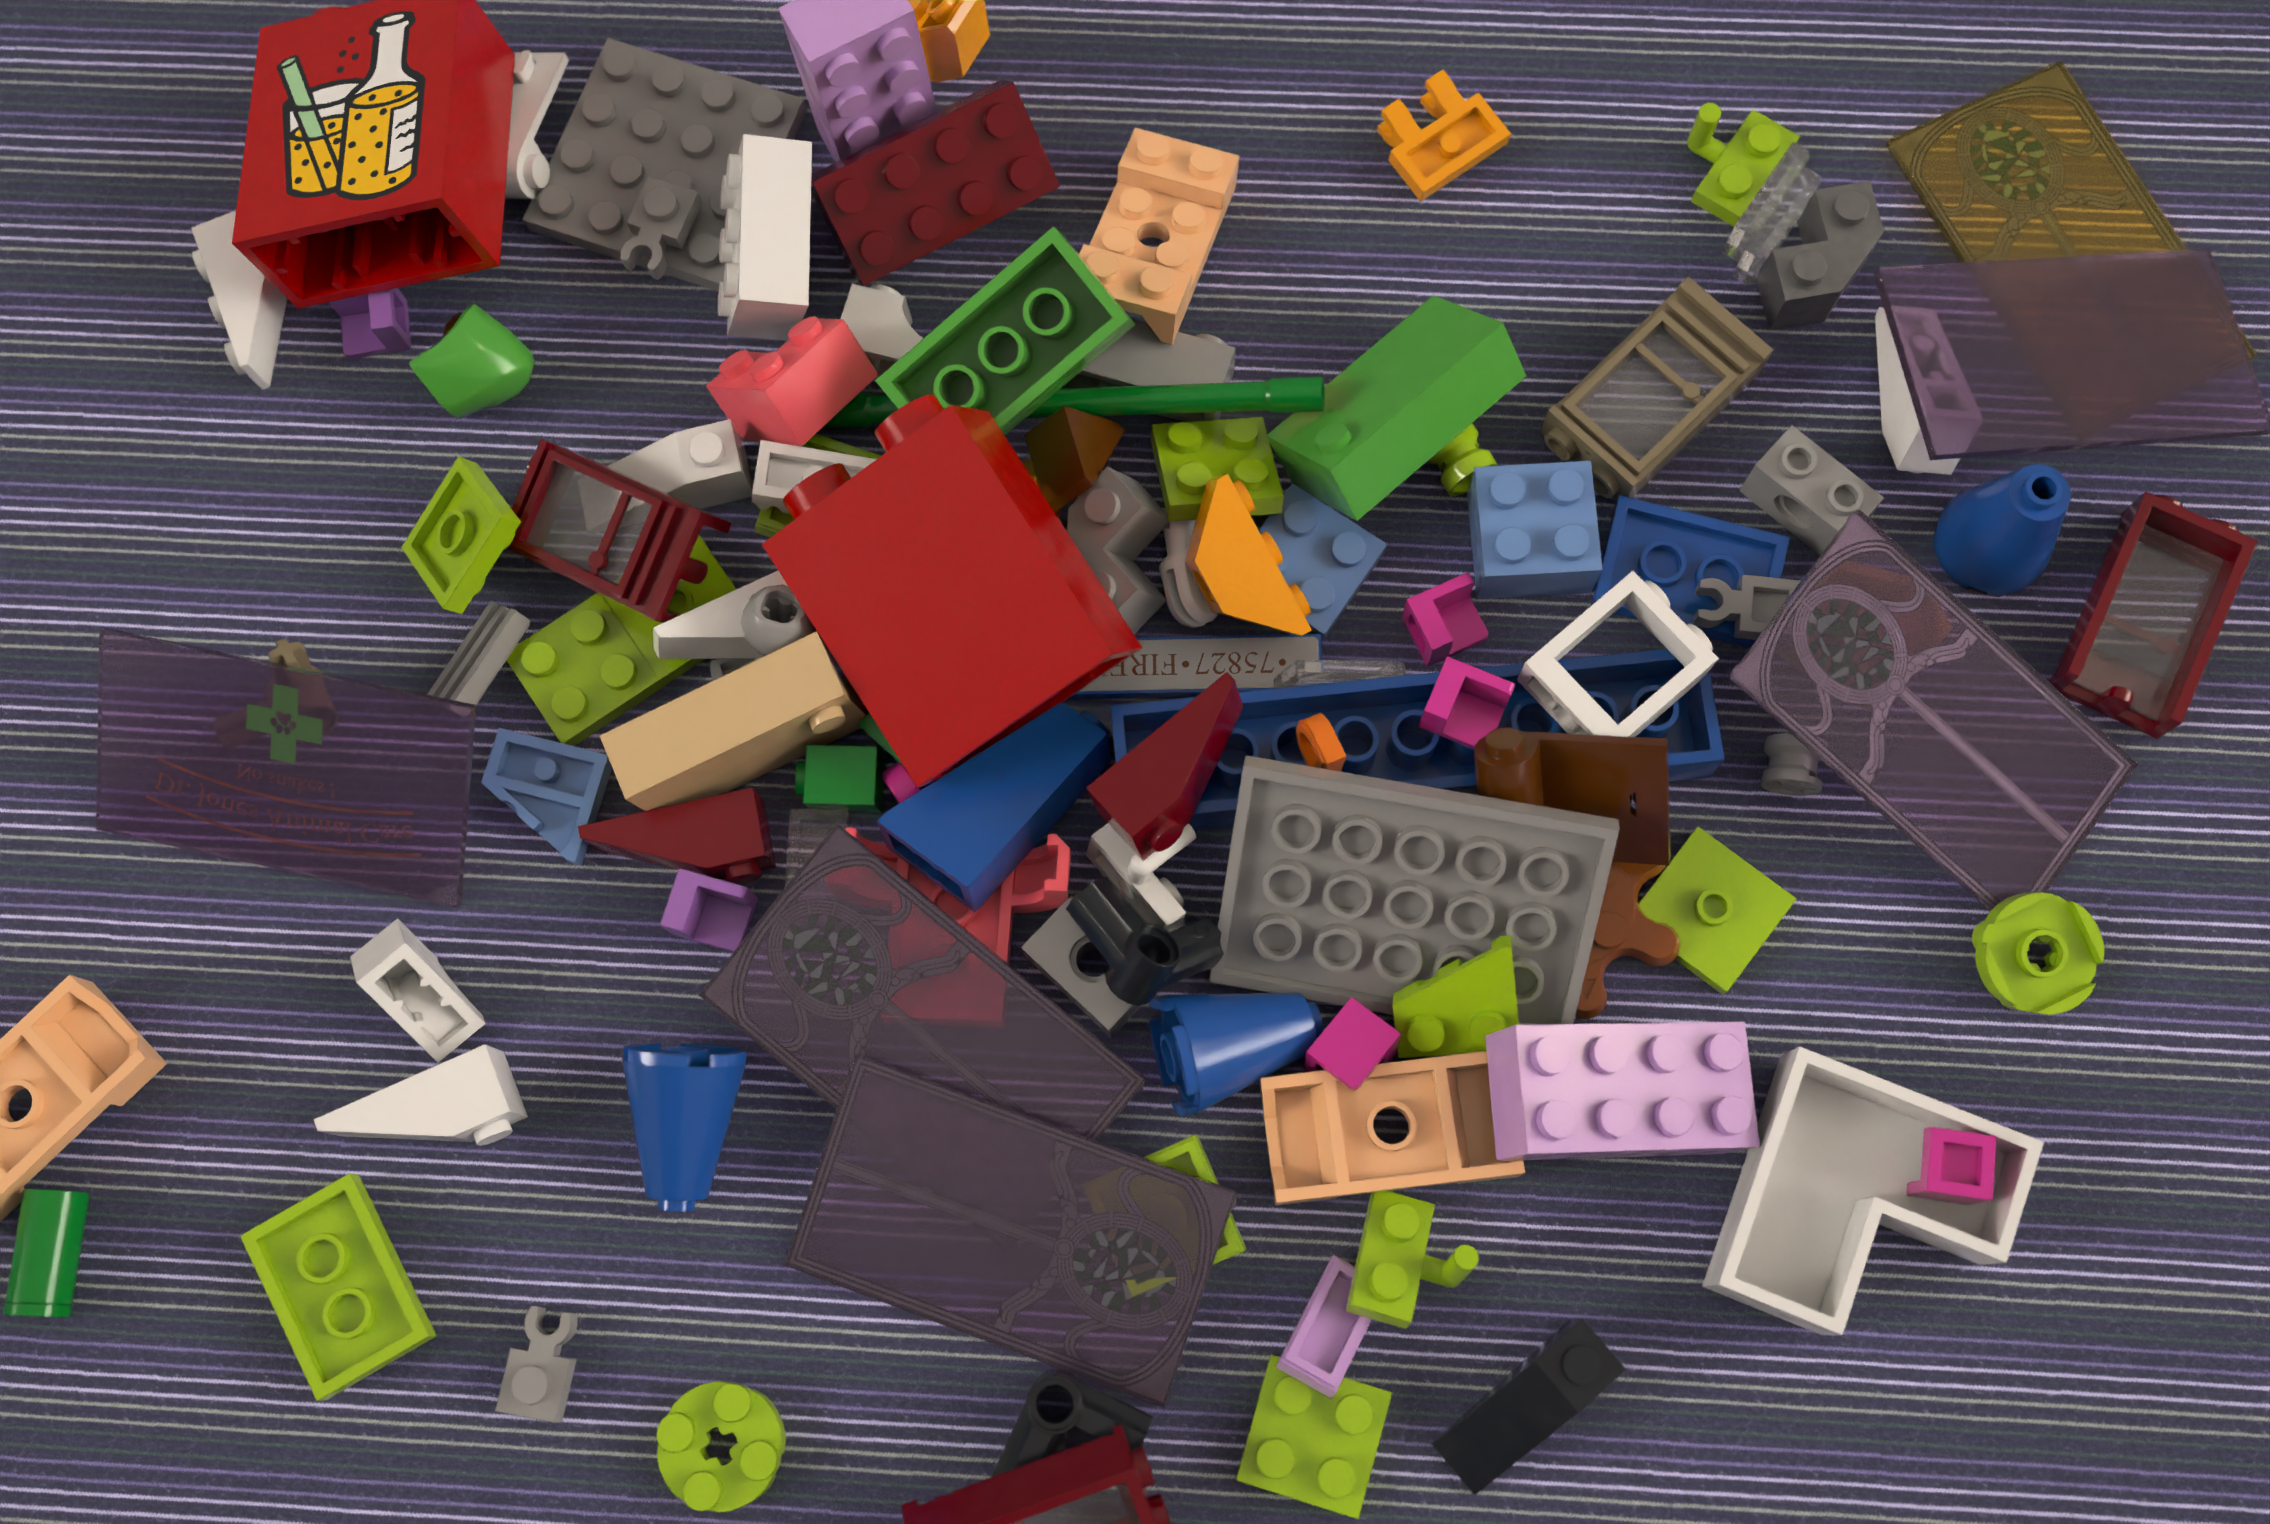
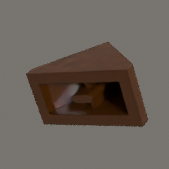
M1063 406L1024 434L1040 491L1054 512L1094 485L1125 431L1118 422Z

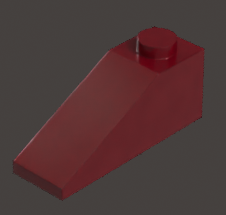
M1228 672L1086 787L1098 813L1142 861L1155 851L1161 852L1171 847L1181 836L1183 828L1190 823L1243 709L1235 679Z
M753 787L578 826L580 838L597 851L676 870L680 868L720 880L726 879L727 882L734 884L757 880L762 876L761 870L776 867L764 800Z

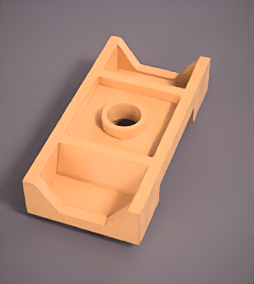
M1134 128L1118 165V177L1115 188L1090 245L1083 244L1079 255L1125 311L1142 315L1162 343L1173 345L1236 188L1240 156ZM1153 237L1164 241V243L1158 247H1149L1140 241L1144 238Z
M69 975L0 1039V1222L22 1202L24 1186L110 1104L122 1107L167 1064L91 981ZM26 1088L31 1094L32 1106L29 1113L23 1119L15 1122L9 1114V1103L15 1093Z
M1487 1051L1381 1063L1377 1065L1358 1090L1349 1089L1326 1070L1260 1078L1259 1084L1275 1206L1399 1189L1512 1178L1525 1174L1523 1160L1496 1161ZM1385 1109H1394L1401 1112L1405 1116L1409 1127L1406 1138L1397 1144H1388L1381 1141L1373 1128L1374 1118L1377 1113Z

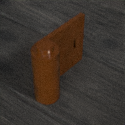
M1498 728L1478 740L1474 746L1478 795L1618 819L1619 834L1612 862L1669 866L1671 856L1668 739L1518 731L1514 728ZM1632 793H1633V801L1636 803V809H1634V808L1632 807V797H1631V794H1632Z

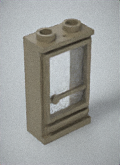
M1688 276L1679 284L1677 290L1559 403L1553 405L1548 410L1540 433L1544 436L1548 448L1560 459L1565 461L1571 460L1572 462L1591 461L1594 490L1605 498L1612 497L1616 501L1619 495L1633 498L1761 373L1774 349Z

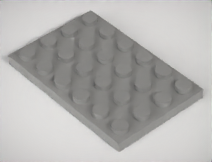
M1246 755L1218 922V929L1222 933L1220 942L1224 955L1216 966L1211 968L1209 982L1268 993H1301L1307 1000L1344 1006L1352 997L1370 1011L1394 1015L1392 1006L1394 992L1417 980L1423 981L1432 978L1438 969L1457 959L1465 963L1492 949L1493 940L1500 936L1511 935L1519 1025L1573 1024L1619 834L1618 819Z

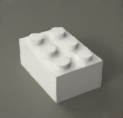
M743 134L738 154L729 153L727 172L722 177L721 209L727 211L725 229H721L719 262L726 264L724 282H720L718 292V316L728 317L727 336L788 341L790 339L788 332L794 325L803 320L809 306L812 142Z

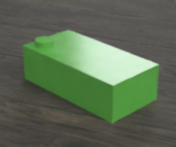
M1053 226L875 381L898 409L920 397L934 394L944 409L950 405L989 411L1003 434L1006 435L1136 324L1064 235Z
M1433 295L1325 386L1324 411L1294 412L1266 437L1293 484L1316 499L1358 521L1526 377V373L1504 323Z

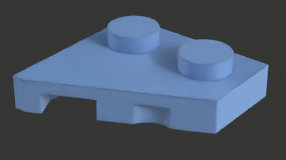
M499 728L481 783L517 813V816L548 841L567 861L582 866L588 844L580 838L578 826L596 822L612 766L607 754Z

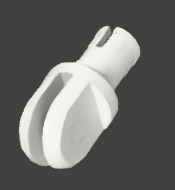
M1196 520L1171 521L1162 530L1166 542L1167 556L1159 566L1167 605L1172 616L1179 623L1191 628L1200 627L1213 621L1218 613L1211 611L1185 563Z

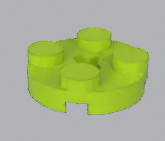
M2042 892L2017 894L1997 904L1989 912L1986 919L1976 925L1972 934V943L1976 949V966L1980 978L1988 991L2008 1009L2045 1015L2063 1013L2085 1001L2097 984L2091 983L2096 974L2097 964H2103L2105 950L2102 935L2092 916L2085 908L2073 901H2066L2060 896ZM2033 939L2037 943L2048 942L2051 951L2044 956L2046 966L2043 969H2040L2036 963H2030L2028 960L2027 952L2030 950L2029 944Z
M726 1381L706 1383L691 1389L673 1404L668 1415L661 1420L656 1434L658 1441L657 1460L666 1485L676 1497L683 1500L688 1507L697 1511H731L746 1506L762 1496L771 1487L777 1476L775 1474L780 1467L781 1457L784 1454L786 1444L784 1424L772 1401L766 1395L744 1384ZM716 1428L719 1429L722 1435L733 1433L737 1439L738 1444L730 1449L732 1460L726 1465H723L719 1457L710 1458L706 1451V1447L711 1443L710 1433Z

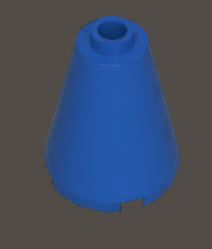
M2033 464L1959 493L1944 507L1939 516L1936 532L1934 533L1933 547L1941 568L1954 583L1965 589L1970 586L1977 590L1988 592L1986 596L2001 597L2014 594L2031 585L2043 574L2049 564L2070 503L2071 491L2065 477L2050 466Z
M1301 993L1171 994L1154 997L1149 1005L1150 1008L1160 1010V1018L1149 1020L1153 1052L1163 1086L1175 1084L1181 1097L1180 1100L1170 1102L1174 1111L1180 1117L1195 1115L1260 1081V1078L1267 1077L1305 1057L1306 1051L1324 1031L1322 1017L1317 1005L1314 1002L1307 1003Z
M662 1043L624 1046L622 1062L646 1197L658 1200V1209L662 1211L685 1212L695 1210V1201L706 1199L709 1196L746 1067L747 1051H740V1048L689 1043H681V1047L662 1048Z

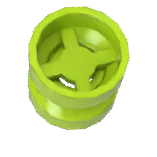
M1473 423L1428 460L1431 464L1438 465L1443 470L1440 481L1450 496H1458L1468 491L1475 467L1498 466L1489 450L1479 448L1477 442L1479 433Z

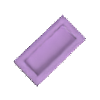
M1335 1255L1329 1260L1276 1365V1368L1331 1399L1337 1392L1372 1320L1346 1312L1355 1266Z

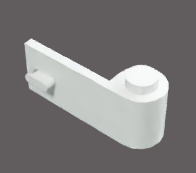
M525 50L522 53H514L515 63L513 69L505 199L537 198L539 188L546 187L549 182V164L534 141V137L569 62L565 53H531L529 50Z

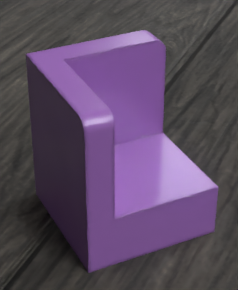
M398 288L328 302L340 316L343 353L347 358L356 359L411 349L407 300Z
M679 868L660 926L673 936L736 953L745 941L758 898L745 886Z

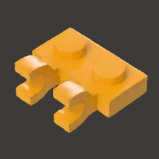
M1441 70L1425 81L1424 87L1428 92L1421 96L1420 103L1431 116L1437 119L1436 121L1421 130L1399 98L1382 109L1381 116L1384 122L1380 123L1377 127V132L1390 146L1395 147L1390 151L1388 161L1420 202L1508 144L1511 136L1510 131L1479 92L1465 101L1444 70Z

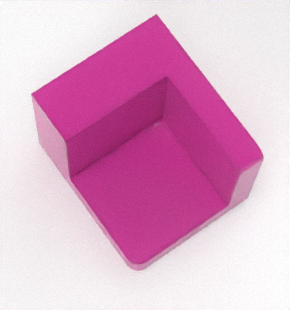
M1469 572L1406 599L1402 619L1427 667L1446 659L1447 656L1451 657L1486 641L1488 637V630L1470 598L1474 581Z
M1447 656L1423 712L1419 727L1474 749L1478 740L1497 729L1515 684Z
M1351 997L1306 1051L1305 1070L1314 1072L1321 1071L1323 1068L1349 1089L1358 1090L1378 1064L1389 1063L1397 1054L1401 1033Z
M1937 1127L1924 1129L1921 1179L1907 1183L1906 1196L1963 1205L1993 1201L1996 1136Z

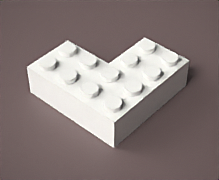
M1799 1046L1780 1056L1757 1124L1760 1147L1748 1150L1702 1287L1817 1334L1843 1335L1878 1224L1979 1265L2007 1263L2044 1142ZM1937 1127L1996 1136L1993 1201L1963 1205L1906 1196L1907 1183L1921 1179L1924 1129Z

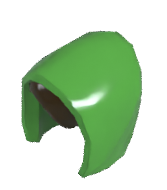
M472 304L463 312L453 315L445 325L443 338L411 360L409 365L435 399L456 418H463L484 409L497 407L505 401L518 396L530 381L535 360L531 351L509 329L477 305Z

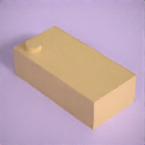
M816 631L600 735V739L625 800L648 811L727 793L806 755V745H827L860 729L861 727L858 725L869 711Z

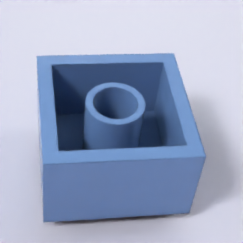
M1591 461L1475 467L1467 491L1476 599L1591 593L1603 571Z

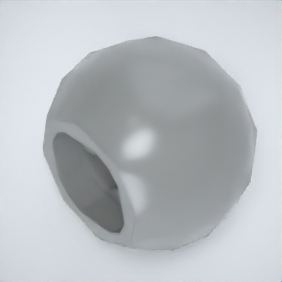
M783 584L762 588L750 597L743 610L741 625L746 641L758 654L763 656L817 631L790 588Z

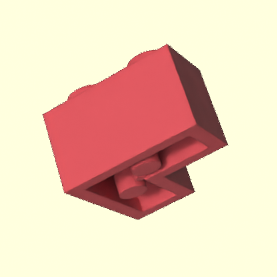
M808 317L790 329L788 332L790 339L776 352L765 353L741 350L732 354L719 366L721 373L707 384L706 387L727 418L731 419L742 440L759 442L760 440L803 446L879 375L844 319Z

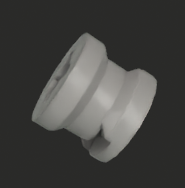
M1791 733L1774 734L1766 737L1764 752L1769 757L1768 768L1763 771L1761 787L1770 792L1784 795L1806 796L1820 793L1823 784L1817 777L1820 759ZM1816 738L1822 745L1826 747V744L1823 740Z

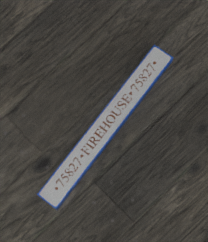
M1289 634L1136 638L1142 649L1067 700L1197 697L1226 672L1235 679L1239 692L1323 684L1321 634H1305L1303 636Z

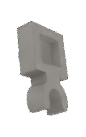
M646 177L626 222L631 233L637 235L630 238L621 249L620 258L626 270L633 271L640 257L650 255L652 257L648 262L647 269L652 278L659 280L664 275L667 269V258L664 253L667 245L680 249L683 248L703 203L698 191L654 177Z
M1742 575L1737 582V590H1732L1725 582L1719 579L1706 578L1700 580L1695 588V595L1714 598L1718 604V609H1698L1694 615L1693 623L1703 628H1713L1719 626L1724 621H1735L1734 638L1757 640L1801 580ZM1792 615L1783 628L1777 642L1791 643L1790 622Z
M531 1306L524 1321L525 1333L530 1339L528 1350L510 1348L495 1411L559 1423L563 1420L577 1361L574 1358L560 1356L562 1345L567 1343L576 1332L577 1314L562 1312L558 1329L554 1333L548 1334L543 1328L546 1308Z

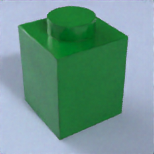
M806 745V761H798L796 766L797 796H804L803 804L813 812L883 814L884 782L881 779V772L885 770L886 756L877 746Z

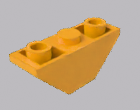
M908 0L915 12L930 81L936 83L963 78L990 36L984 0Z
M1228 474L1212 478L1206 483L1185 558V563L1211 611L1292 635L1303 636L1312 631L1305 616L1311 613V609L1304 594L1295 583L1288 586L1277 566L1283 562V557L1276 542L1267 531L1260 534L1250 516V513L1256 509L1248 490L1239 479L1232 482Z

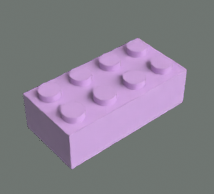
M793 0L778 8L819 135L835 162L937 112L915 12L908 0Z
M1745 1022L1514 1025L1485 1036L1496 1161L1726 1154L1760 1147Z

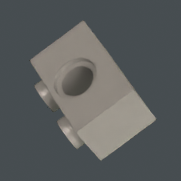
M1793 425L1757 462L1739 490L1818 555L1823 553L1853 512L1866 522L1884 499L1882 495Z
M1070 896L1030 937L1021 949L1025 957L1112 1038L1142 1005L1128 1004L1119 999L1108 987L1105 974L1098 977H1090L1079 970V962L1086 952L1097 948L1066 910L1068 904L1073 899Z

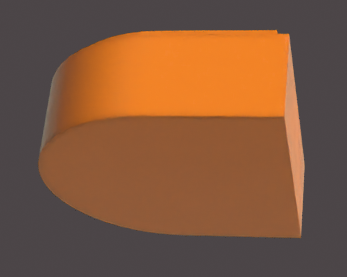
M1318 713L1299 720L1296 726V737L1306 765L1341 772L1347 756L1328 719L1322 713Z

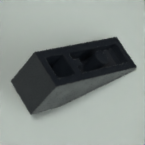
M1570 1319L1431 1444L1469 1490L1476 1495L1578 1414L1618 1378L1626 1368L1583 1319Z

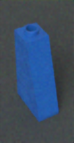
M1063 702L1059 703L885 812L877 823L886 847L976 913L1081 796L1086 787L1111 762L1107 729L1091 713L1081 711L1079 714Z

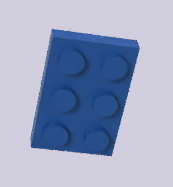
M1619 495L1615 503L1602 556L1603 571L1596 582L1591 606L1630 572L1634 571L1643 581L1649 580L1662 589L1669 599L1670 609L1686 625H1695L1693 619L1698 609H1718V604L1714 598L1695 595V588L1700 580L1706 578L1719 579L1725 582L1732 590H1737V582L1742 575L1781 578L1790 537ZM1625 605L1613 613L1638 620ZM1724 621L1719 626L1713 628L1697 626L1707 637L1751 648L1756 641L1734 638L1735 621Z

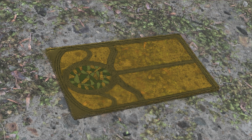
M2062 61L2049 64L2035 73L1902 134L1895 135L1888 140L1887 148L2075 443L2087 441L2093 435L2238 366L2247 365L2257 356V353Z

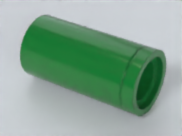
M45 1189L23 1190L3 1315L71 1318L90 1193Z

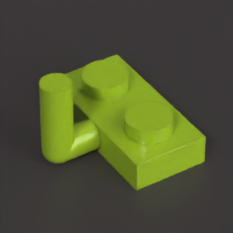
M1705 103L1698 111L1687 139V145L1692 152L1714 165L1695 190L1691 202L1739 229L1794 150L1800 136L1753 109L1729 144L1726 145L1713 137L1721 117V109L1714 103Z
M1391 1191L1371 1193L1346 1312L1406 1329L1412 1323L1420 1279L1448 1288L1457 1287L1477 1266L1479 1255L1470 1245L1457 1247L1447 1260L1426 1255L1435 1204Z

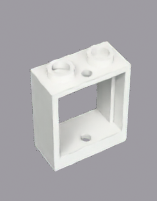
M1632 571L1528 659L1517 680L1568 734L1636 737L1702 680L1719 658L1712 652L1713 646L1705 633L1693 624L1686 625L1670 609L1669 599L1662 589L1649 580L1643 581ZM1625 605L1684 668L1618 725L1557 661L1621 606Z

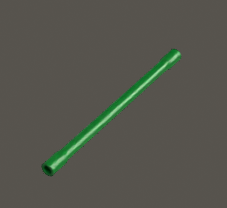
M1323 376L1285 377L1256 382L1059 389L1025 419L1048 418L1063 406L1096 416L1264 410L1272 413L1324 411L1325 407ZM859 393L822 428L870 427L875 424H881L898 408L887 395Z

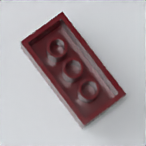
M999 80L811 174V193L854 280L863 286L1061 187L1014 82Z

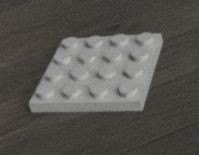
M607 38L550 159L549 182L546 187L539 188L537 198L531 200L522 220L529 231L621 260L620 253L623 245L630 238L637 236L631 233L626 222L647 176L698 191L703 203L683 248L680 249L667 245L664 251L667 258V269L664 274L719 292V284L724 282L726 264L719 262L721 229H725L727 211L721 209L722 177L727 172L729 153L738 154L743 134L794 140L807 112L804 99ZM644 255L640 257L636 265L647 268L652 256Z

